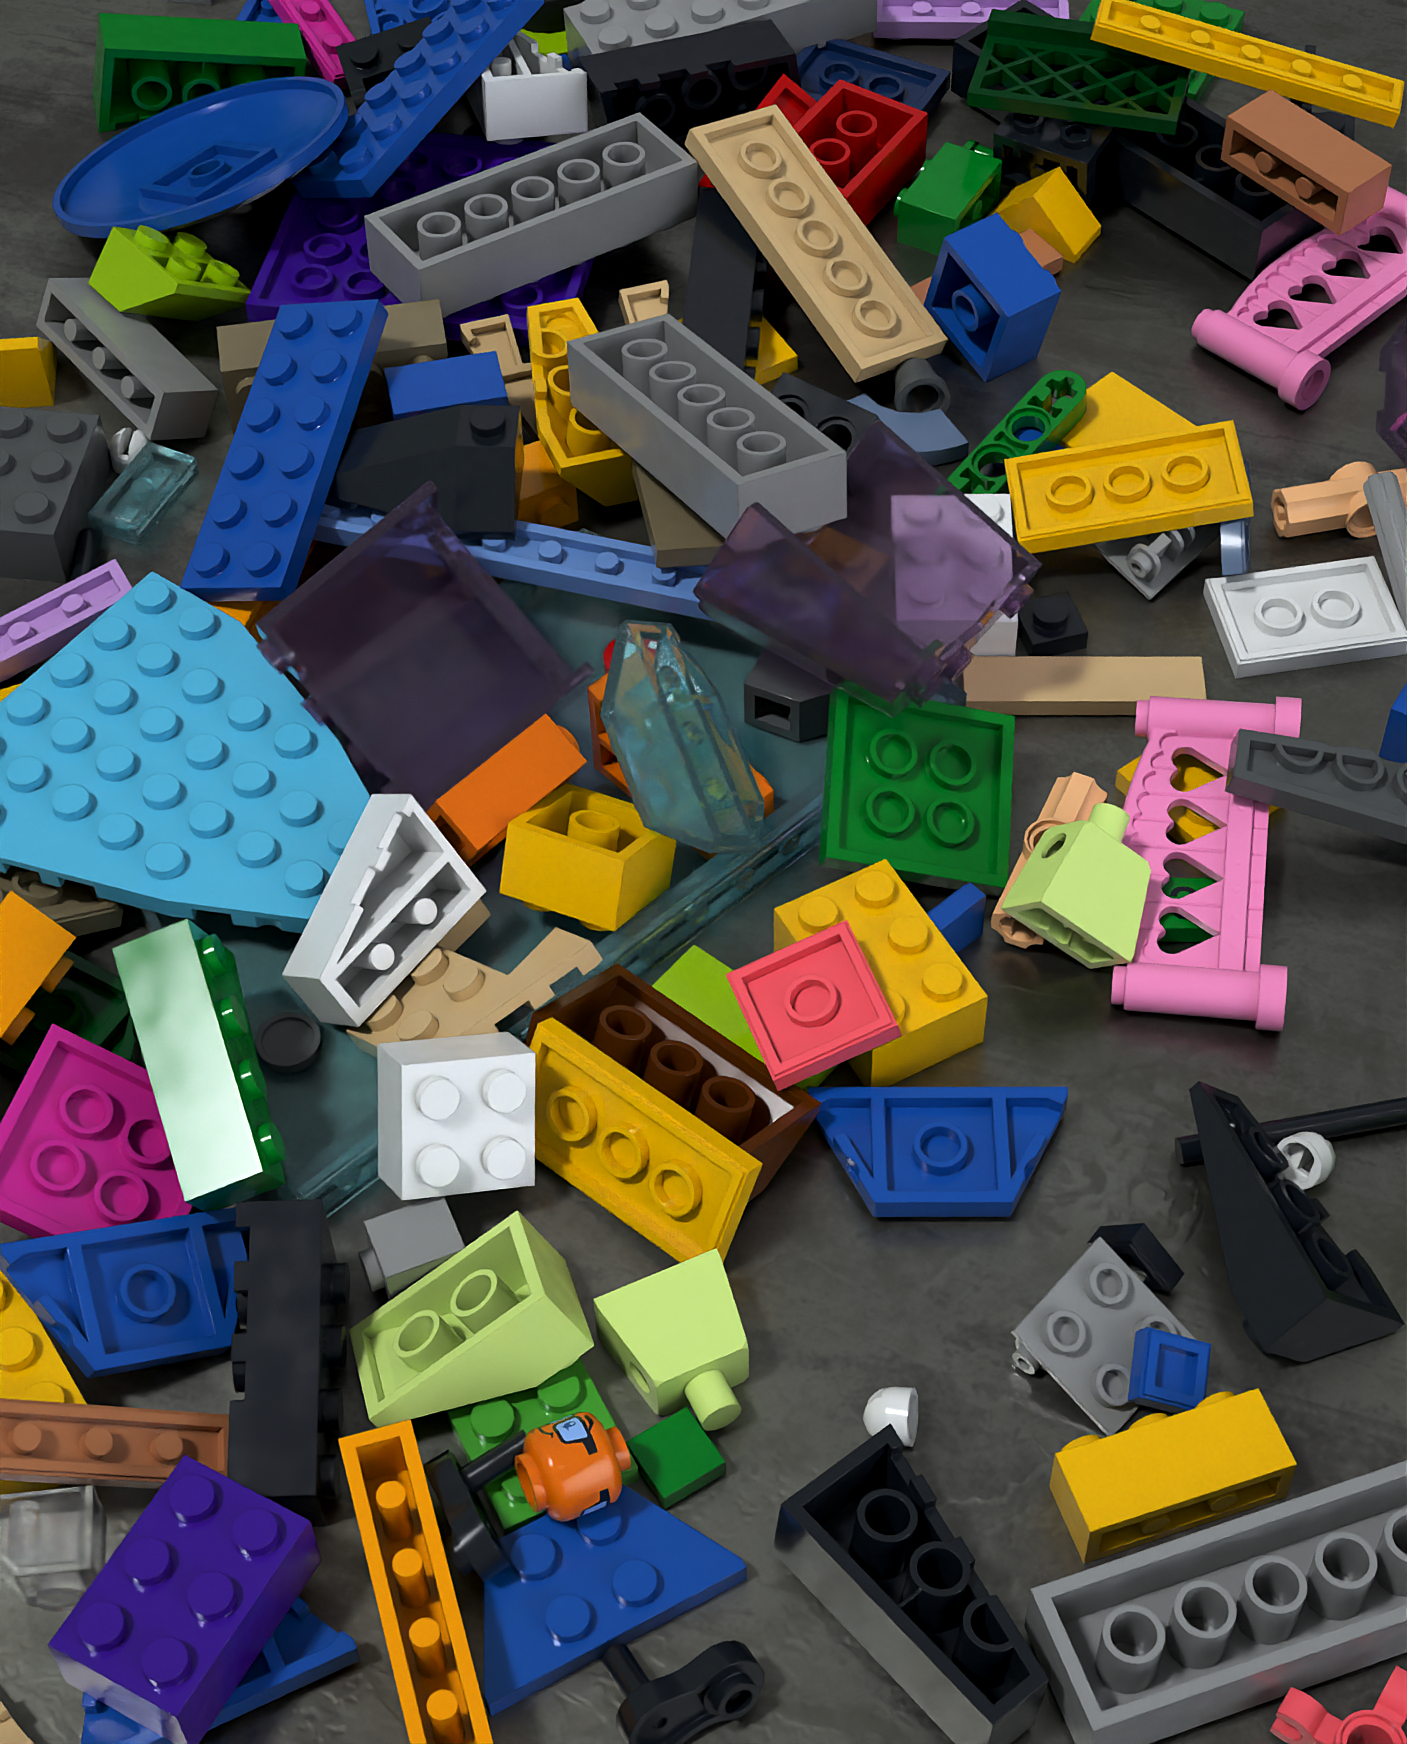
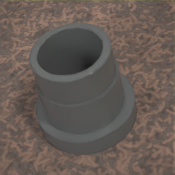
M910 358L897 366L893 373L896 391L894 404L897 412L923 413L941 409L945 414L950 405V392L945 381L936 375L930 363L922 358Z

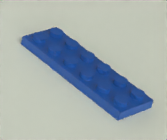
M451 0V8L441 19L434 21L424 29L422 33L423 38L411 51L404 53L395 61V69L383 82L373 86L365 94L364 98L366 101L353 115L348 116L345 127L333 143L292 181L303 199L372 197L545 3L544 0Z
M379 299L280 305L180 589L190 592L205 602L292 601L388 317V312Z

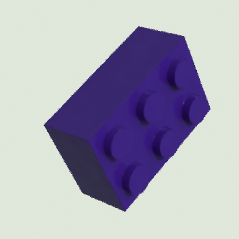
M184 1455L48 1643V1647L65 1681L174 1744H199L321 1563L322 1559L311 1522Z

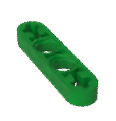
M1056 370L1043 376L942 483L935 494H1009L1006 474L1000 477H987L980 472L981 468L990 463L1005 464L1004 459L1052 451L1086 413L1087 391L1084 379L1077 373L1069 370ZM1052 397L1055 398V399H1058V400L1053 404V406H1052ZM1024 427H1035L1043 432L1041 437L1032 441L1019 440L1014 436L1017 430Z

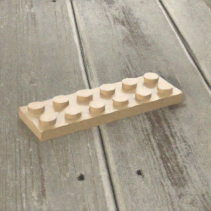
M776 104L689 129L684 143L855 383L894 370L907 359H926L942 352L948 338Z

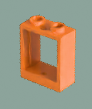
M545 713L438 798L426 814L468 868H470L506 838L508 823L511 820L525 813L549 794L568 783L588 761L580 753L579 745L574 736L566 728L556 725Z

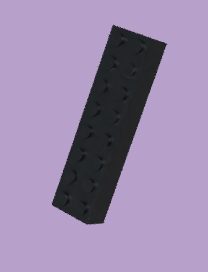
M1020 0L1005 9L1006 11L1054 17L1027 0ZM988 20L954 40L951 91L966 101L967 92L987 37ZM1030 72L1018 78L1026 83L1034 80L1036 76ZM1079 80V81H1078V82L1087 84L1084 80ZM999 83L985 89L1003 91L1008 88ZM1135 87L1122 91L1128 97L1141 93ZM1186 95L1175 135L1119 128L1096 160V182L1252 281L1286 251L1324 229L1322 224L1221 160L1226 119ZM1157 105L1143 109L1148 112L1167 114ZM979 108L1000 122L1009 113L1007 111Z

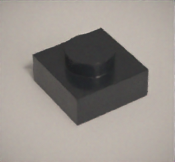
M1068 591L1017 602V633L1028 656H1054L1087 648L1088 630Z

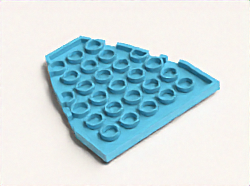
M153 571L0 702V872L7 873L11 865L39 872L42 883L60 888L66 879L93 886L99 898L168 916L194 919L197 910L231 914L234 925L249 927L274 925L282 931L303 933L370 799L368 791L339 740L244 625L190 592L180 589L179 586Z

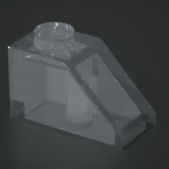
M93 1485L0 1495V1582L30 1608L39 1607L51 1612L73 1610L105 1566L107 1517Z

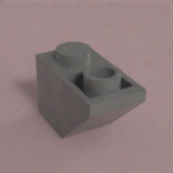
M774 633L744 682V723L798 742L828 734L830 693L837 683L885 692V670L870 666L860 660H852L816 648L807 642L796 641Z

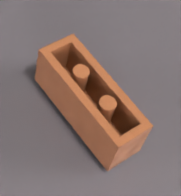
M1270 89L1227 116L1221 160L1337 235H1343L1383 209L1392 164Z

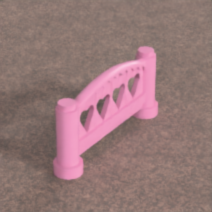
M1388 186L1383 209L1343 235L1339 236L1325 228L1296 244L1267 266L1251 282L1228 313L1221 310H1203L1193 323L1192 337L1197 340L1200 347L1277 389L1278 396L1282 401L1298 410L1309 408L1321 396L1330 377L1331 365L1324 358L1346 342L1347 339H1350L1362 330L1364 326L1366 327L1374 321L1381 313L1383 314L1407 296V195ZM1381 234L1388 236L1392 240L1399 254L1365 251L1359 249L1358 246L1368 244L1371 236ZM1341 259H1351L1358 263L1365 278L1334 276L1326 274L1324 271L1336 268V262ZM1307 284H1318L1325 289L1332 304L1298 301L1290 298V296L1302 293V287ZM1273 309H1283L1291 314L1298 330L1261 326L1255 322L1267 319L1268 312Z
M1150 696V700H1137L1135 737H1147L1148 744L1137 764L1125 799L1123 810L1129 814L1130 821L1121 843L1148 861L1151 874L1132 962L1127 963V966L1114 965L1111 1004L1124 1005V1010L1249 1020L1255 1021V1029L1283 1031L1287 991V966L1260 964L1269 804L1225 792L1230 747L1238 730L1246 729L1299 738L1301 698L1276 696L1275 704ZM1181 754L1192 755L1224 775L1188 792L1178 791L1170 783L1178 775V769L1172 760ZM1186 806L1219 826L1220 829L1187 844H1174L1166 836L1174 827V821L1169 817L1168 812L1173 807ZM1171 859L1185 860L1217 881L1179 899L1170 898L1162 891V887L1170 881V875L1164 869V865ZM1178 913L1214 937L1179 953L1168 954L1163 952L1157 944L1166 933L1159 920L1165 914Z

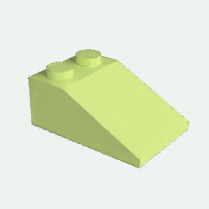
M518 1210L349 1329L368 1417L377 1428L537 1387L559 1370L571 1366L579 1356L595 1346L565 1259Z

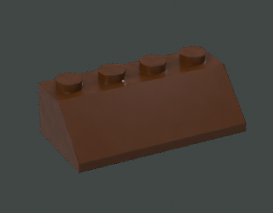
M618 963L532 1013L525 1042L527 1047H530L537 1024L553 1017L763 1163L748 1201L765 1189L815 1119L822 1104L795 1084L777 1091L766 1064Z

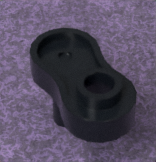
M523 1429L463 1467L449 1449L423 1464L424 1472L452 1529L451 1532L442 1537V1541L456 1567L464 1577L476 1570L482 1580L486 1582L512 1566L509 1556L477 1492L516 1469L515 1456L523 1453L524 1440L527 1435Z
M736 1640L723 1641L710 1646L679 1670L652 1681L649 1680L627 1645L623 1643L613 1645L602 1656V1664L625 1698L616 1714V1728L627 1744H683L691 1736L714 1723L723 1720H734L748 1713L756 1704L764 1685L765 1672L747 1646Z

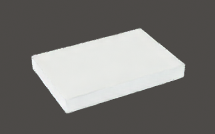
M1374 556L1205 579L1203 595L1235 679L1407 654V630Z

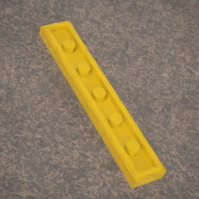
M1129 0L1100 1L1090 40L1264 91L1271 89L1281 96L1394 128L1400 115L1405 83L1403 80Z

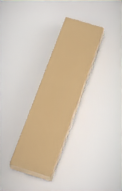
M962 657L963 706L1007 715H1136L1137 700H1150V696L1207 700L1202 657Z

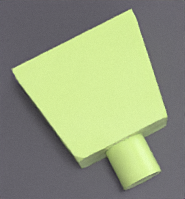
M1097 803L1093 806L1088 821L1079 820L1050 827L1041 836L1001 907V910L1089 969L1131 963L1135 953L1151 869L1147 860L1121 843L1130 821L1129 814L1115 805Z
M716 1248L593 1299L596 1332L601 1343L655 1414L666 1416L691 1405L702 1428L706 1431L723 1428L740 1415L742 1409L731 1388L743 1383L749 1377V1348L725 1268Z

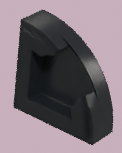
M1145 1223L1100 1226L1087 1242L1090 1246L1098 1237H1101L1129 1268L1146 1276L1143 1283L1148 1288L1172 1291L1184 1275V1272Z

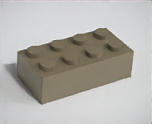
M439 299L384 306L388 312V317L349 431L391 422L384 368L448 358ZM275 320L216 327L220 370L233 435L238 426Z

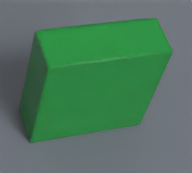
M688 1407L681 1409L625 1442L638 1466L639 1473L664 1510L726 1474L725 1460Z

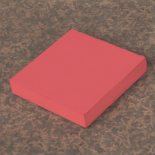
M847 920L725 974L777 1091L902 1036L898 1024Z

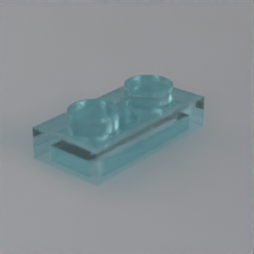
M148 441L88 512L87 515L91 528L98 530L104 535L140 547L199 475L196 457Z

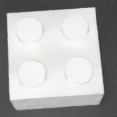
M509 1032L377 1044L378 1176L402 1201L535 1186L534 1051Z

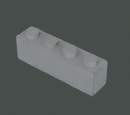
M48 278L36 326L150 441L204 438L211 414L215 408L219 390L141 314L119 312L88 284L90 278Z

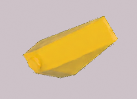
M579 298L527 306L526 318L538 438L559 476L605 507L639 500L631 469L632 457L571 405L566 341L599 333Z

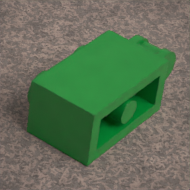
M971 139L963 147L946 142L933 159H927L923 163L917 179L909 188H903L896 199L894 217L898 219L897 242L939 256L944 237L986 218L998 204L1000 194L1002 160L993 157V149L979 145V142Z

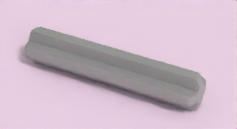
M1391 471L1375 473L1364 482L1363 489L1397 608L1407 630V509L1397 476Z

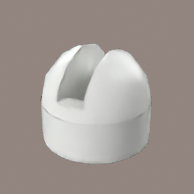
M122 428L112 437L109 454L113 469L118 474L136 477L149 472L155 466L156 454L153 442L142 431Z
M1315 1132L1296 1133L1284 1138L1277 1145L1288 1160L1289 1167L1282 1172V1175L1285 1179L1297 1184L1302 1190L1322 1183L1335 1168L1336 1155L1332 1144ZM1314 1157V1163L1309 1173L1303 1167Z
M888 1387L879 1389L868 1400L863 1416L867 1432L874 1436L891 1423L904 1446L912 1447L916 1439L918 1426V1396L916 1389Z

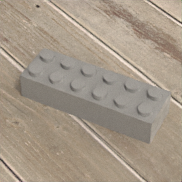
M585 0L580 4L563 8L568 58L575 68H580L577 57L769 19L773 21L796 55H799L803 48L818 44V48L826 46V41L837 38L848 40L877 31V0Z
M639 112L365 215L364 221L370 271L402 303L439 299L443 319L452 313L480 302L489 301L495 296L525 284L537 282L543 277L573 265L582 264L588 259L616 248L625 247L636 240L673 228L679 223L696 217L698 208V162Z
M669 313L566 341L571 405L739 551L760 549L767 546L770 541L799 532H814L825 524L847 518V452Z
M1407 1460L1030 1589L1024 1628L1042 1669L1049 1678V1685L1075 1744H1150L1285 1696L1291 1687L1302 1690L1406 1653Z

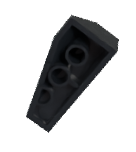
M459 405L349 431L325 504L349 511L360 506L386 512L387 521L406 525L409 519L435 525L438 535L453 539L515 541L524 466L520 406Z
M1198 1081L1189 1089L1230 1288L1233 1297L1245 1316L1242 1325L1249 1339L1255 1346L1267 1354L1274 1353L1297 1361L1307 1362L1394 1333L1405 1323L1373 1270L1358 1250H1351L1344 1255L1322 1227L1321 1223L1330 1217V1214L1317 1198L1310 1199L1297 1184L1285 1179L1282 1175V1172L1289 1167L1288 1160L1241 1099L1236 1095Z

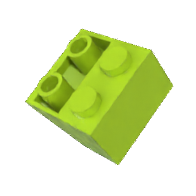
M143 225L138 226L137 230L113 226L88 281V284L119 312L189 321H200L245 306L251 292L249 288L238 280L239 272L230 265L211 257L205 251L207 245L199 238L186 232H177L176 236L165 235Z

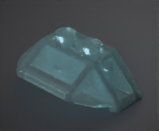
M625 620L617 628L600 716L610 739L612 751L617 757L632 795L634 807L639 813L643 826L707 853H754L762 847L760 832L763 826L765 802L719 691L697 660L678 644L681 637L671 623Z

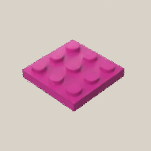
M52 1023L0 1123V1222L33 1238H40L189 1214L192 1205L186 1203L183 1197L147 1069Z

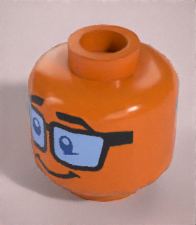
M577 1412L529 1431L524 1440L523 1453L515 1456V1468L522 1491L530 1508L535 1513L544 1510L552 1519L566 1522L617 1501L622 1490L621 1472L631 1468V1460L625 1440L616 1426L605 1430L603 1424L593 1414Z

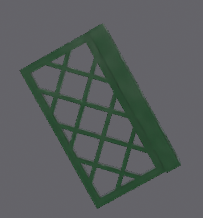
M992 9L988 19L987 37L967 92L966 106L1175 135L1185 94L1188 93L1192 69L1090 40L1094 22ZM1030 72L1037 77V79L1026 83L1018 78ZM1084 80L1090 86L1076 90L1070 84ZM999 83L1008 88L1003 91L985 89ZM1135 87L1141 93L1128 97L1122 91ZM1051 90L1059 95L1056 98L1040 96V94ZM1104 97L1111 104L1105 106L1091 102ZM1157 105L1167 114L1148 112L1143 109Z

